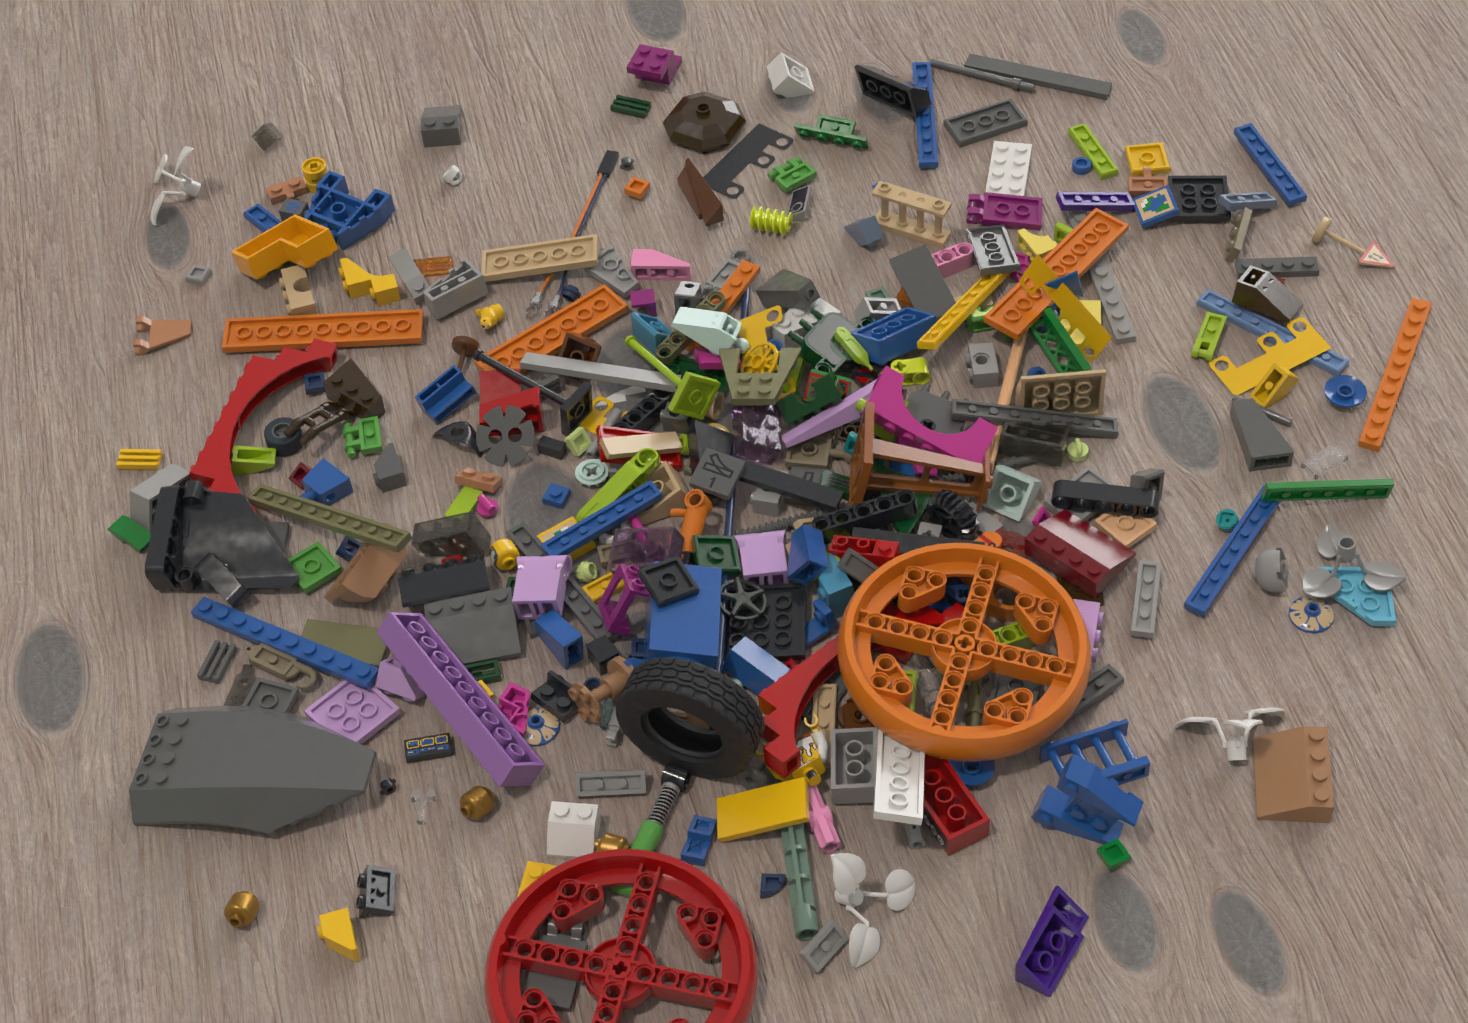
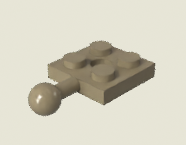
M822 433L788 447L785 467L800 466L828 469L830 457L843 458L846 462L850 463L852 454L842 449H832L833 434ZM806 449H813V450H814L813 452H810V453L805 452Z

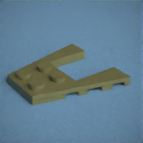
M740 348L719 349V356L732 404L775 405L783 391V385L790 378V372L797 365V359L802 356L801 348L780 349L778 373H738Z

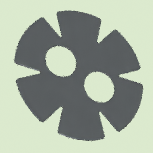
M507 405L504 417L501 407L497 406L483 416V419L490 427L478 425L476 442L480 452L491 447L484 457L491 464L502 467L505 455H507L509 464L512 466L521 462L528 455L521 445L533 446L534 427L531 420L519 424L526 415L522 409ZM519 428L521 430L522 437L518 442L509 440L508 433L510 429ZM494 429L502 433V440L498 444H493L489 441V433Z

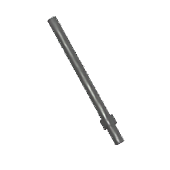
M931 59L930 61L933 67L1011 86L1015 90L1023 89L1031 92L1035 90L1034 84L1022 82V79H1010L936 59Z

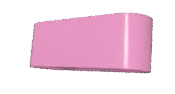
M962 242L931 254L943 278L968 269L973 264V246L967 242Z

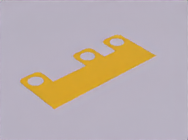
M1037 254L1019 280L1021 286L1030 295H1034L1039 286L1063 311L1058 317L1060 322L1062 319H1066L1070 323L1071 328L1067 331L1068 334L1071 335L1077 327L1086 337L1080 344L1079 350L1089 362H1093L1111 340V335L1064 283L1057 289L1045 286V283L1059 277ZM1025 278H1030L1034 284V288L1032 290L1028 289L1025 286ZM1085 345L1092 347L1094 351L1092 357L1085 354Z
M777 305L739 320L742 323L738 332L739 338H745L749 342V350L758 343L767 342L765 328L783 319L781 307ZM773 310L778 311L779 316L776 320H767L769 312ZM764 345V355H765V353H766L767 350H768V345ZM757 347L752 352L755 355L759 354L760 347ZM750 355L746 359L745 363H750L752 359ZM774 360L768 362V364L772 365ZM752 367L744 368L747 373L752 369ZM792 377L788 380L791 384L790 391L781 393L778 400L795 391V383ZM750 405L751 410H753V409H755V408H758V407H760V406H763V405Z
M1299 317L1287 323V328L1296 339L1285 344L1276 333L1268 332L1257 339L1258 344L1265 350L1266 354L1237 368L1227 356H1220L1209 362V366L1233 395H1239L1257 386L1273 363L1285 366L1289 370L1331 349V347L1305 318ZM1303 322L1306 325V329L1303 332H1297L1293 329V324ZM1274 337L1277 343L1275 346L1268 347L1263 343L1264 338ZM1223 360L1228 363L1229 367L1224 371L1216 369L1215 363Z

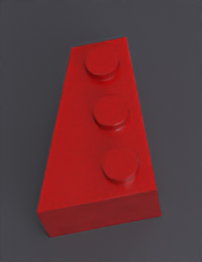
M539 386L479 405V425L490 427L483 419V416L491 409L500 406L505 417L507 405H512L526 413L519 424L531 420L534 433L544 432V413ZM512 428L508 435L522 434L519 428ZM494 429L489 433V436H502V433Z

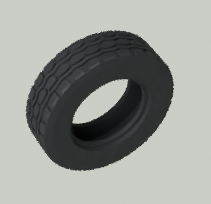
M653 658L637 665L631 672L615 708L617 721L622 731L642 752L661 764L667 765L669 763L689 769L692 776L702 778H728L746 770L754 757L765 729L764 717L760 707L744 688L712 668L680 658ZM667 708L678 709L694 715L714 730L692 725L674 715Z

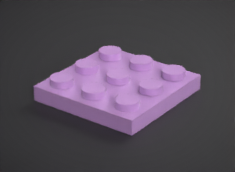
M343 680L304 710V713L308 719L363 744L401 714V711L396 704L374 685L367 690Z

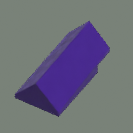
M1055 886L1015 965V981L1046 997H1050L1082 942L1084 936L1080 932L1089 918L1059 886Z

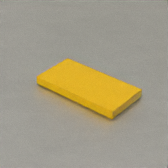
M805 777L717 798V836L721 843L809 822L808 784Z

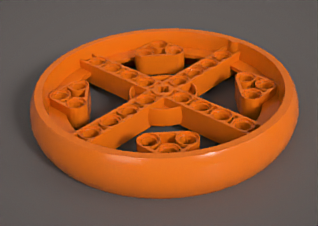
M944 543L925 546L904 553L883 564L862 582L845 608L837 638V655L844 684L850 697L868 721L883 732V734L911 750L923 752L927 756L951 761L978 762L1006 758L1022 753L1048 739L1074 713L1087 688L1091 671V645L1088 630L1080 610L1068 592L1051 575L1031 561L1014 553L980 544ZM946 577L974 578L962 618L951 619L939 627L881 614L884 608L896 596H898V608L905 613H911L937 602L945 596ZM996 583L1018 593L1015 598L1013 616L1033 643L1046 645L1050 642L1053 633L1058 657L997 642L994 633L984 624ZM870 642L931 657L935 668L944 675L931 719L923 717L907 708L912 701L913 684L892 655H879L873 665ZM989 672L1049 686L1046 693L1033 706L1032 692L1026 688H1017L985 704L982 716L983 726L954 725L966 682L978 680Z

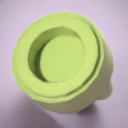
M1076 438L1067 447L1068 458L1074 462L1084 461L1088 457V446L1081 442L1079 438Z

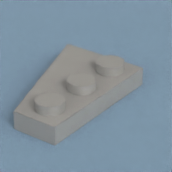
M611 244L598 253V266L583 268L586 273L624 298L630 295V291H635L639 288L637 279L629 268L625 267L621 257L615 253Z

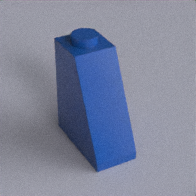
M802 524L791 536L786 578L806 586L825 571L829 563L822 531Z
M551 610L548 613L541 614L534 621L536 634L565 670L584 659L582 635L558 613Z

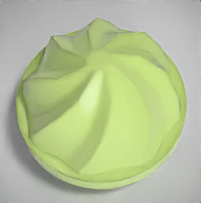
M583 561L580 565L576 566L575 576L579 581L589 583L596 579L597 568L593 562Z

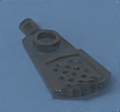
M244 664L242 672L236 675L224 706H242L254 685V675L251 673L253 664Z

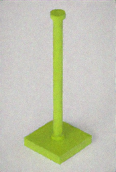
M633 335L627 336L625 345L633 348L678 387L668 409L674 413L703 420L721 383L716 379L687 371L681 379L638 343L636 337Z

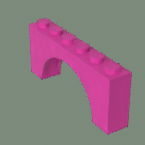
M885 366L866 400L867 402L875 403L874 423L883 427L886 432L901 437L904 442L916 445L921 450L981 463L984 453L988 450L998 427L979 417L971 428L961 433L943 434L926 428L910 414L904 403L902 383L905 376ZM865 404L859 414L861 416L863 415Z

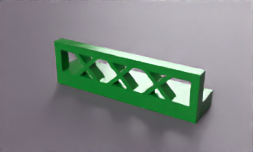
M1052 308L1043 310V318L1036 321L1029 328V331L1056 372L1091 371V366ZM1044 325L1048 330L1047 334L1038 333L1036 328ZM1047 341L1055 342L1058 345L1057 350L1048 348L1046 345ZM1057 356L1066 358L1068 360L1067 365L1058 363L1056 360Z

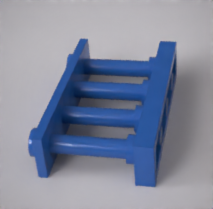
M1127 719L1113 721L1108 725L1055 742L1050 741L1040 746V762L1043 763L1051 760L1059 778L1064 768L1060 759L1061 756L1072 753L1086 760L1081 750L1092 746L1096 749L1106 768L1102 770L1101 774L1108 780L1109 778L1115 779L1118 782V786L1149 776L1150 761L1147 755L1140 758L1135 757L1124 737L1127 736ZM1115 739L1127 762L1118 765L1114 764L1103 743Z

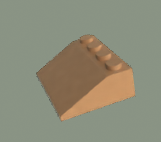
M1302 726L1253 737L1257 820L1330 823L1334 810L1327 727Z

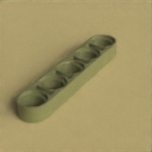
M719 291L711 292L695 309L721 312L726 305L725 296ZM713 299H721V300H722V301H721L720 303H718V304H713V303H711V301H712ZM674 329L656 348L657 359L663 364L671 363L693 339ZM676 338L683 339L681 343L673 342V340ZM664 351L670 352V355L666 357L660 356Z

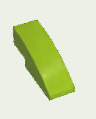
M234 446L231 456L233 476L252 474L275 467L276 449Z

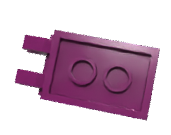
M985 192L984 196L981 194H969L966 223L977 224L979 222L982 225L990 226L1004 224L1005 227L1041 231L1043 198Z

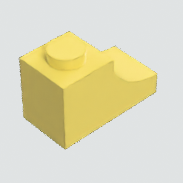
M1025 228L1017 231V246L1023 254L1030 256V262L1033 261L1037 254L1043 259L1057 246V243L1048 235L1037 236L1029 233Z

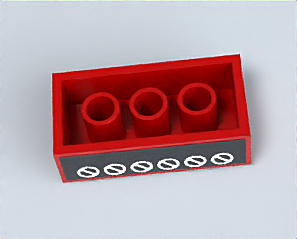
M931 756L924 757L923 821L947 855L989 836L990 819L950 763L944 759Z

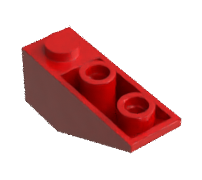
M834 535L829 548V553L839 558H842L847 549L851 548L878 567L900 556L899 542Z

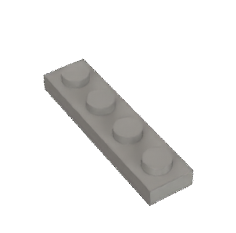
M1139 560L1130 636L1153 638L1161 562Z

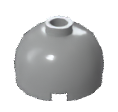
M1282 547L1268 549L1260 553L1256 558L1255 566H1251L1252 578L1257 579L1259 586L1268 592H1286V589H1288V570L1285 567L1284 561H1282L1286 560Z

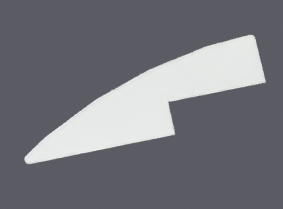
M632 386L612 394L606 399L613 403L627 401L626 395L646 392L643 387ZM600 401L595 406L597 407L607 405V403L605 401Z

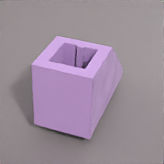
M389 657L380 662L375 687L383 689V692L386 694L402 696L404 700L410 702L425 696V693L419 689L416 681L407 674L406 669L398 660Z

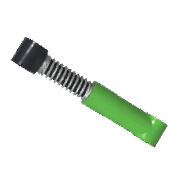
M669 763L665 766L661 777V790L647 820L642 822L630 849L655 852L664 833V822L668 818L677 795L680 792H685L687 788L685 785L689 784L691 778V770ZM633 885L611 886V892L630 898Z

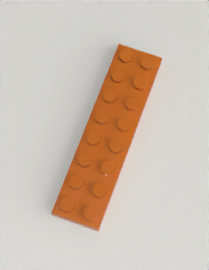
M603 284L489 351L486 355L511 369L519 368L520 374H524L529 370L521 369L520 361L527 352L554 356L560 352L566 332L587 336L629 311L628 305ZM474 360L475 366L480 371L496 370L482 361L477 362Z

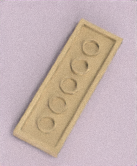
M597 234L483 250L481 273L484 275L485 282L598 266L599 239Z

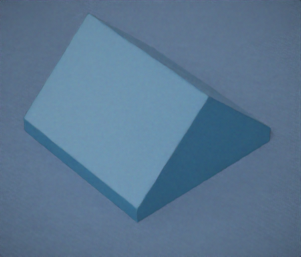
M637 312L631 313L633 335L656 355V348L669 336L672 330L657 317ZM676 338L673 342L679 343L681 338Z

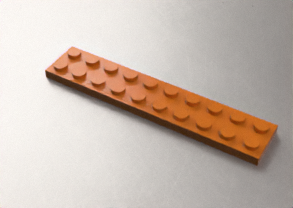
M1095 208L1043 258V261L1059 278L1078 271L1080 279L1128 231L1129 225ZM1025 278V286L1032 290L1034 288L1032 280ZM1019 282L984 315L983 322L1018 340L1043 315V310L1050 308L1054 301L1040 286L1034 295H1030Z
M424 310L227 318L221 348L223 353L282 350L283 347L306 349L308 345H311L314 338L335 343L337 347L422 343Z

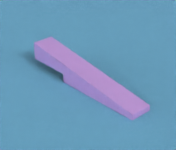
M876 380L780 436L781 443L788 448L861 418L862 416L859 415L860 411L855 409L856 404L860 398L867 400Z

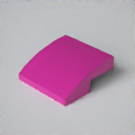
M693 347L695 362L699 364L700 369H723L719 355H713L706 347ZM739 359L738 369H740V366H741V361H740V359Z

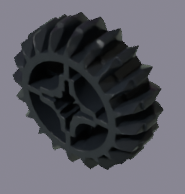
M943 489L935 493L928 500L926 506L928 509L927 514L930 515L929 520L933 524L942 526V535L944 537L971 541L978 533L980 522L977 519V514L973 511L974 508L970 507L968 502L963 499V496H958L957 492Z

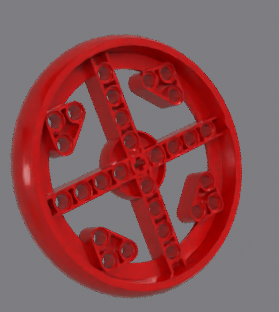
M611 849L593 852L566 861L547 871L521 892L502 917L492 937L485 963L484 993L491 1023H561L560 1018L541 989L530 988L524 992L521 998V969L584 982L587 991L597 1002L592 1023H620L624 1010L641 1005L650 996L711 1008L712 1011L705 1023H747L756 995L758 962L755 944L741 910L722 886L697 867L667 854L640 849ZM633 885L618 938L602 942L592 952L532 940L538 928L551 914L556 928L560 931H568L575 924L585 922L604 910L605 898L603 887ZM644 886H651L648 889H643ZM659 891L666 892L684 902L676 910L678 928L700 959H712L719 949L722 963V978L657 965L654 956L644 945ZM568 893H575L572 896H566ZM593 897L598 898L597 900H594V901H590V900H589V899H591V898H593ZM638 907H645L643 910H636ZM562 914H568L566 917H559ZM687 916L693 917V918H691V919H689V920L683 919L684 917H687ZM710 921H715V922H716V923L713 924V925L707 924V923L710 922ZM633 928L639 929V930H637V931H635V932H630V931H629V930H631V929H633ZM702 943H710L709 946H701ZM625 950H632V952L628 954L622 953ZM525 952H530L527 956H521ZM548 957L554 958L551 961H545ZM571 962H577V964L574 966L568 965ZM595 967H601L598 971L592 970ZM642 977H650L646 981L640 980ZM666 982H674L670 986L664 985ZM693 986L698 987V989L695 991L688 990L690 987ZM717 991L723 993L719 996L712 995L714 992ZM612 994L619 995L616 998H609V996ZM534 1001L540 1002L538 1005L535 1006L530 1005ZM606 1016H611V1017H613V1018H612L611 1020H609V1021H603V1020H602V1019H603L604 1017H606ZM676 1018L668 1023L689 1022L684 1018Z

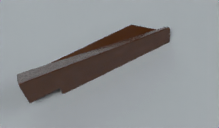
M687 158L685 167L677 178L678 185L697 218L699 220L703 219L705 226L724 221L722 203L691 160Z

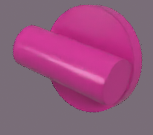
M480 494L477 497L479 501L477 513L480 516L491 517L497 513L498 505L496 501L488 499L484 494Z

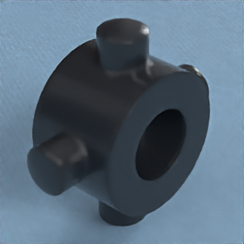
M394 778L383 780L380 783V788L382 789L380 794H392L396 790L395 783L397 781Z

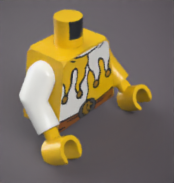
M813 714L816 719L814 724H808L806 717L804 718L805 725L813 733L811 734L808 731L796 738L795 745L800 749L801 766L785 779L766 766L775 779L785 782L805 777L810 786H816L821 782L820 775L826 770L823 763L827 761L829 746L822 730L819 731V719L815 714ZM765 742L761 743L763 748L767 745ZM756 750V757L759 759H764V753L758 752V750Z

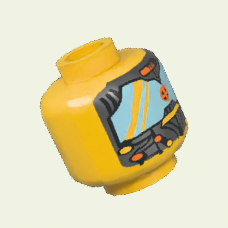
M499 539L489 548V557L498 570L508 571L517 565V557H520V554L511 540Z

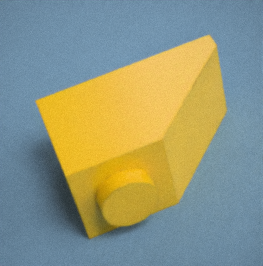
M1273 363L1249 397L1253 398L1257 404L1268 408L1287 396L1300 378L1285 366Z
M348 908L319 915L321 925L317 926L319 939L325 940L327 948L355 962L360 961L354 927Z

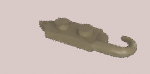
M260 643V645L244 646L251 665L277 677L289 680L295 678L301 672L310 676L308 683L296 685L301 690L313 687L318 680V674L315 669L299 662L288 654L263 643Z

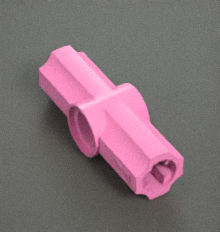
M808 784L809 822H806L809 831L814 833L821 853L829 854L835 852L837 848L841 847V843L833 826L834 822L829 806L824 804L817 785L810 786Z

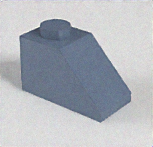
M875 215L844 226L845 230L859 246L867 245L868 248L879 243V239L884 237Z

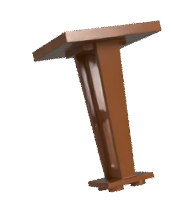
M866 401L850 461L848 507L862 503L866 490L897 492L909 489L914 493L935 494L943 489H950L952 492H957L958 496L976 497V511H981L983 503L986 504L988 500L987 490L988 488L991 489L993 484V476H990L993 461L990 460L989 451H985L982 462L977 463L874 439L875 403ZM874 458L921 465L924 466L920 478L871 472ZM932 468L970 474L975 476L972 483L966 484L929 479Z

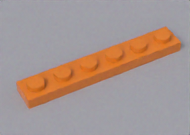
M746 260L739 264L719 290V292L724 294L726 302L721 312L729 314L761 272L760 266ZM713 299V300L711 301V303H713V304H718V303H720L722 300H721V299ZM693 340L685 350L693 353V347L703 346Z

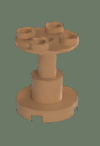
M616 656L608 662L607 670L609 675L600 680L601 686L592 692L579 682L574 683L572 688L568 690L570 698L575 701L579 708L578 714L582 720L587 721L589 719L593 723H599L602 719V712L598 703L606 698L614 699L621 695L634 669L632 665L627 667L623 663L626 661L625 658Z

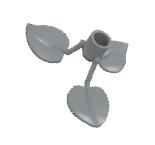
M1329 523L1318 538L1317 551L1326 559L1336 557L1334 569L1331 574L1323 568L1311 569L1304 575L1302 584L1303 592L1308 596L1314 598L1334 596L1342 586L1341 580L1334 577L1340 562L1348 563L1354 558L1357 559L1362 572L1366 574L1364 577L1365 584L1375 591L1382 592L1395 588L1406 580V575L1393 565L1382 561L1371 562L1368 565V569H1366L1361 560L1360 552L1356 551V540Z

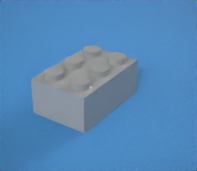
M876 727L831 729V793L833 804L874 802L878 735Z

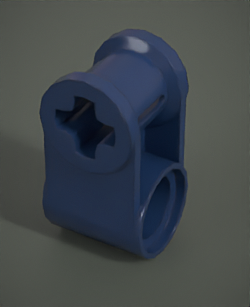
M957 576L946 577L945 596L940 601L950 607L955 603L965 607L971 587L963 583Z

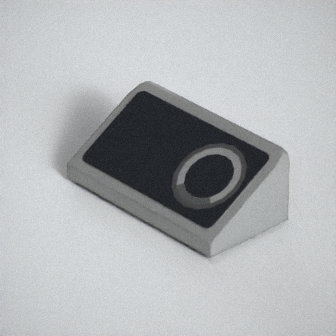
M811 185L792 191L787 217L792 212L793 220L806 221L811 199Z

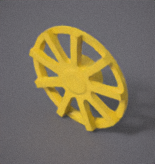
M761 342L754 345L742 360L741 373H744V368L752 367V369L748 373H764L765 368H769V373H773L774 370L776 371L778 357H780L776 346L770 342ZM764 345H768L769 348L764 355ZM760 347V353L755 355L752 351ZM773 350L774 355L768 358V356ZM750 355L752 357L750 363H745ZM774 360L772 365L768 364V362Z

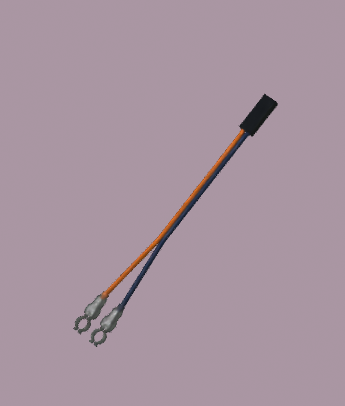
M606 151L597 171V181L571 238L580 236L605 178H609L619 157V152ZM568 270L563 272L559 291L548 304L549 309L544 312L545 318H547V314L551 312L556 313L561 307L562 288L565 284ZM555 272L548 275L541 288L530 299V306L525 309L526 319L528 318L527 312L535 309L536 312L531 314V318H535L538 315L537 310L541 307L544 289Z

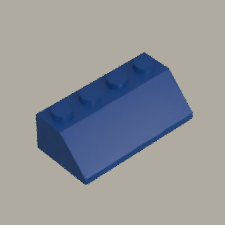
M905 307L851 332V335L868 353L869 361L875 362L877 365H885L888 361L901 357L902 354L916 350V342L937 322L935 314Z

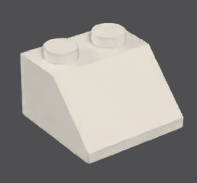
M781 52L767 66L772 90L777 95L781 94L786 98L810 95L815 92L808 68Z
M552 801L547 828V857L574 859L593 853L601 823L599 805Z

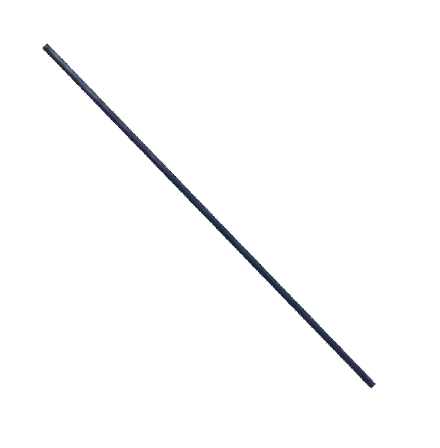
M751 285L742 295L740 320L749 317ZM740 354V361L742 363L743 358L742 354ZM734 405L732 434H734L730 455L737 458L739 455L742 405ZM736 487L730 499L726 501L724 536H733ZM721 575V586L729 581L730 575ZM729 586L726 587V588L723 590V592L728 593V592H729ZM721 598V602L727 610L728 599ZM720 608L719 650L715 670L723 674L727 614Z

